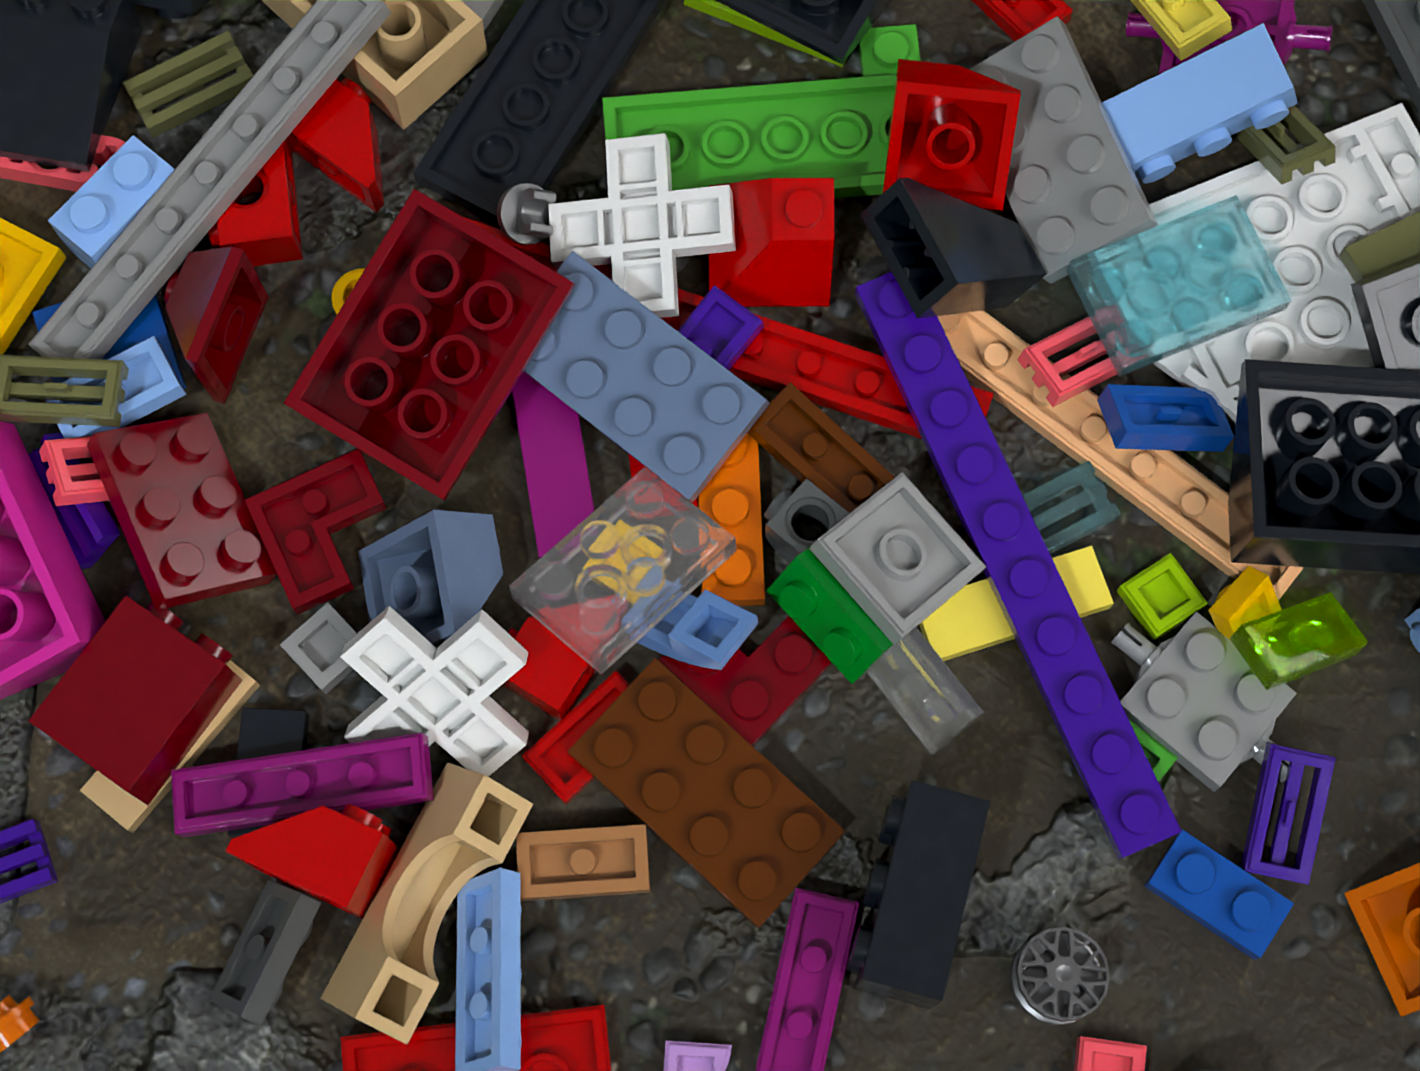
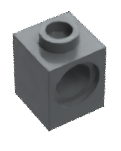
M806 478L794 493L788 488L781 491L764 513V517L768 520L765 528V542L791 563L796 556L815 542L803 540L794 533L792 527L796 522L802 519H814L820 522L827 532L850 513Z

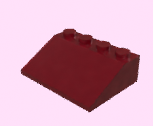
M413 189L283 404L445 501L574 289L575 283L425 194Z

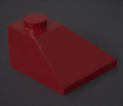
M233 246L188 253L181 271L177 270L172 274L165 291L166 310L185 360L212 400L225 404L269 298L245 251Z

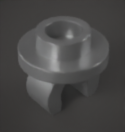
M530 183L517 184L507 189L501 196L497 206V220L503 234L512 242L521 245L536 244L550 237L553 234V226H549L548 204L556 202V194Z

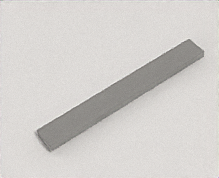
M317 0L28 345L42 357L102 359L182 264L188 253L192 252L387 19L391 11L381 0Z

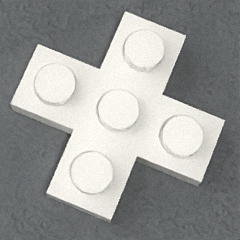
M665 133L605 140L608 198L548 204L549 226H553V234L550 236L551 263L558 270L570 253L574 251L592 266L612 264V281L658 317L679 316L676 257L736 251L733 192L730 185L672 191L670 145Z
M388 606L344 645L340 657L382 694L379 699L348 725L344 736L348 742L356 743L423 733L428 736L429 746L434 742L438 743L466 769L486 776H490L526 746L529 731L489 695L526 665L528 651L485 611L480 610L436 648L392 607Z

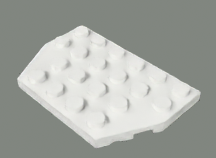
M1402 103L1325 133L1324 135L1336 146L1335 163L1324 167L1319 161H1315L1314 172L1303 176L1296 169L1292 171V181L1281 185L1258 160L1149 204L1158 223L1157 226L1088 263L1108 305L1115 307L1124 323L1130 342L1141 345L1147 352L1145 358L1183 387L1197 388L1210 394L1217 401V404L1223 408L1227 420L1234 426H1236L1241 364L1245 359L1374 368L1351 284L1355 283V281L1341 261L1339 254L1344 247L1420 211V134ZM1302 143L1298 144L1301 149L1304 148Z

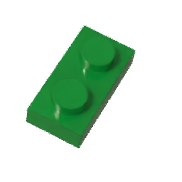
M809 548L796 556L766 590L851 684L863 676L893 646L892 642Z

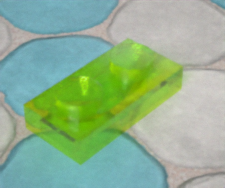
M1331 592L1244 623L1230 637L1234 646L1266 690L1354 657L1368 643L1367 639Z

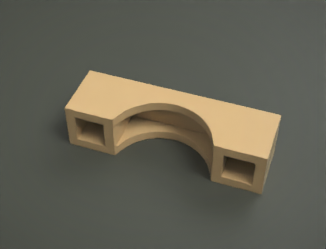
M450 763L446 764L433 788L434 801H427L423 806L320 998L353 1018L405 1044H408L439 985L434 971L433 951L436 936L447 909L459 891L471 878L490 866L503 863L533 806V803L488 776Z

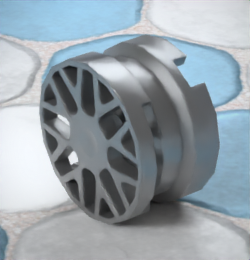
M1068 927L1046 929L1023 944L1013 958L1009 980L1012 996L1020 1009L1035 1021L1054 1026L1073 1023L1096 1010L1107 995L1110 973L1107 958L1096 941L1082 931ZM1073 934L1080 936V937L1083 938L1085 941H1084V942L1080 941L1078 938H1076L1075 936H1073ZM1087 944L1092 945L1095 951L1092 952V950L1090 949V947L1087 946ZM1097 955L1102 960L1103 967H1100V964L1096 958Z

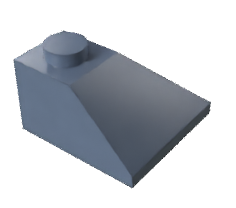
M432 510L358 551L369 621L371 622L390 606L435 647L445 642L480 611L503 576L493 514Z

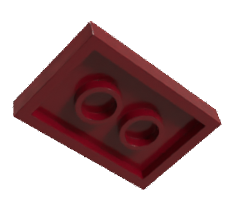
M208 413L101 431L92 435L87 443V448L156 611L267 585L277 575Z

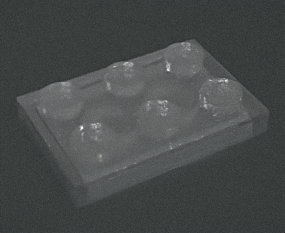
M645 466L511 583L509 588L512 599L602 675L737 551L736 538Z

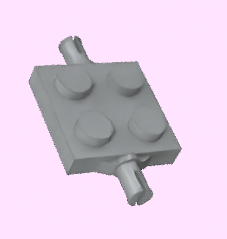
M1198 612L1192 615L1176 636L1162 642L1158 647L1128 622L1111 642V644L1117 646L1141 666L1137 671L1133 687L1120 701L1128 719L1178 757L1176 761L1213 792L1224 784L1239 765L1249 761L1251 758L1262 765L1266 743H1274L1269 737L1273 732L1276 718L1297 693L1245 650L1239 649ZM1282 760L1278 776L1281 783L1286 779L1289 761Z

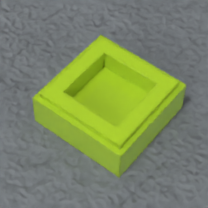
M1171 553L1126 581L1117 589L1119 596L1152 641L1157 640L1186 621L1195 612L1201 611L1208 604Z

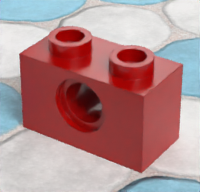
M287 138L208 231L213 249L230 246L243 249L252 266L304 260L293 155ZM249 193H263L253 204H239L240 200Z

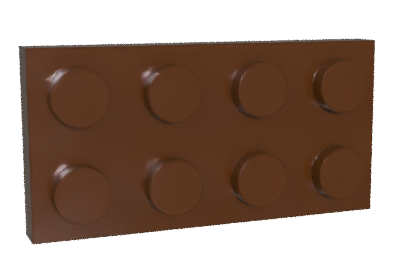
M656 658L652 660L568 750V755L589 772L599 784L638 820L646 824V827L756 929L763 925L845 833V830Z

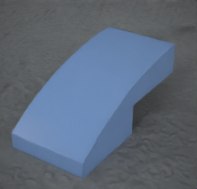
M659 578L624 619L622 626L627 638L653 651L691 665L722 670L759 622L757 615L706 589L697 598Z

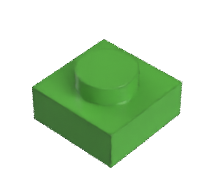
M916 24L870 28L857 45L861 77L896 74L898 59L921 61Z

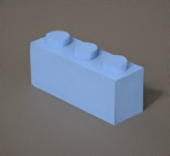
M1264 23L1102 102L1137 180L1141 179L1142 183H1151L1174 171L1176 168L1175 162L1196 152L1198 156L1203 157L1225 148L1232 142V135L1254 125L1255 129H1264L1278 123L1289 114L1288 108L1298 104L1294 86Z

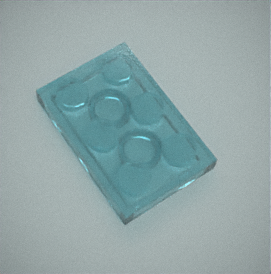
M1237 195L1071 260L1066 270L1118 376L1281 312L1292 301Z

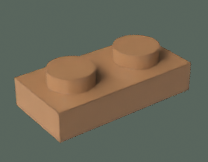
M646 824L518 833L516 836L517 872L520 873V901L650 893Z

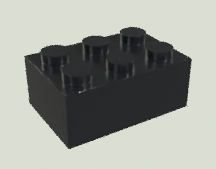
M911 780L903 797L892 795L890 804L887 805L878 839L879 843L889 845L886 861L876 859L874 868H871L862 902V906L873 908L870 925L868 927L860 924L858 931H855L846 965V970L857 973L854 989L929 1010L943 1001L989 810V800Z

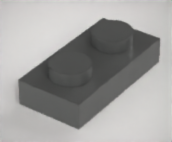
M268 879L209 1001L241 1018L262 1026L269 1009L277 1002L281 995L283 980L300 946L306 942L311 933L313 919L321 902Z

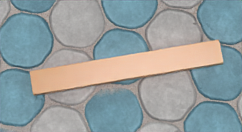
M985 311L937 316L969 381L982 390L994 393L993 399L1234 581L1249 565L1269 575L1279 601L1304 567L1231 563L1228 514L1229 494L1171 450L1115 449L1097 401L1099 396L1089 389L1052 407L1046 399L1049 390L1045 385L1038 388L1032 380L1035 371L1031 366L1024 369L1017 360L1022 351L1030 345ZM1067 373L1061 379L1064 381L1072 376Z

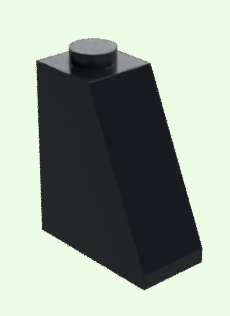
M899 178L860 214L917 319L1006 308L1047 275L1018 223L910 178Z

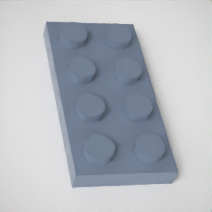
M572 251L556 272L574 282L575 287L524 371L685 498L694 502L770 403Z

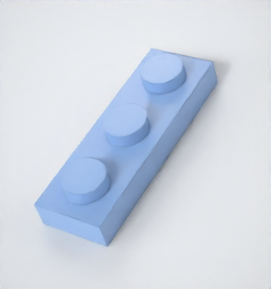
M498 868L470 879L457 894L455 1071L521 1070L520 873L504 868Z

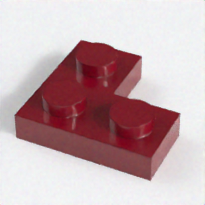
M359 449L244 500L291 607L297 615L355 589L331 534L387 509Z
M790 616L749 657L738 648L722 670L691 665L665 655L659 659V662L753 747L833 665Z

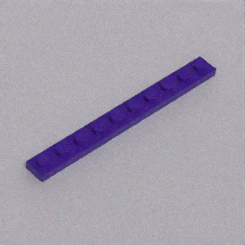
M892 272L856 286L855 296L970 543L977 557L986 566L984 573L1118 860L1181 833L1178 822L938 317L917 319Z

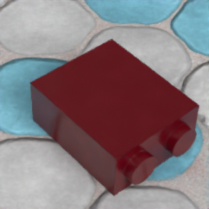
M125 596L28 721L123 790L149 805L171 776V770H175L243 680L227 666L233 655L215 641L201 633L194 643L178 632V629L184 622L167 608L156 611L154 603L151 601L145 609L128 596Z

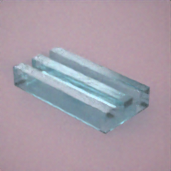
M1090 461L1022 495L1030 511L1079 484L1084 489L1081 493L1033 517L1038 530L1093 503L1097 512L1044 539L1050 554L1116 520L1121 513L1116 504H1111L1106 497L1108 491L1103 483H1098L1094 477L1095 470Z

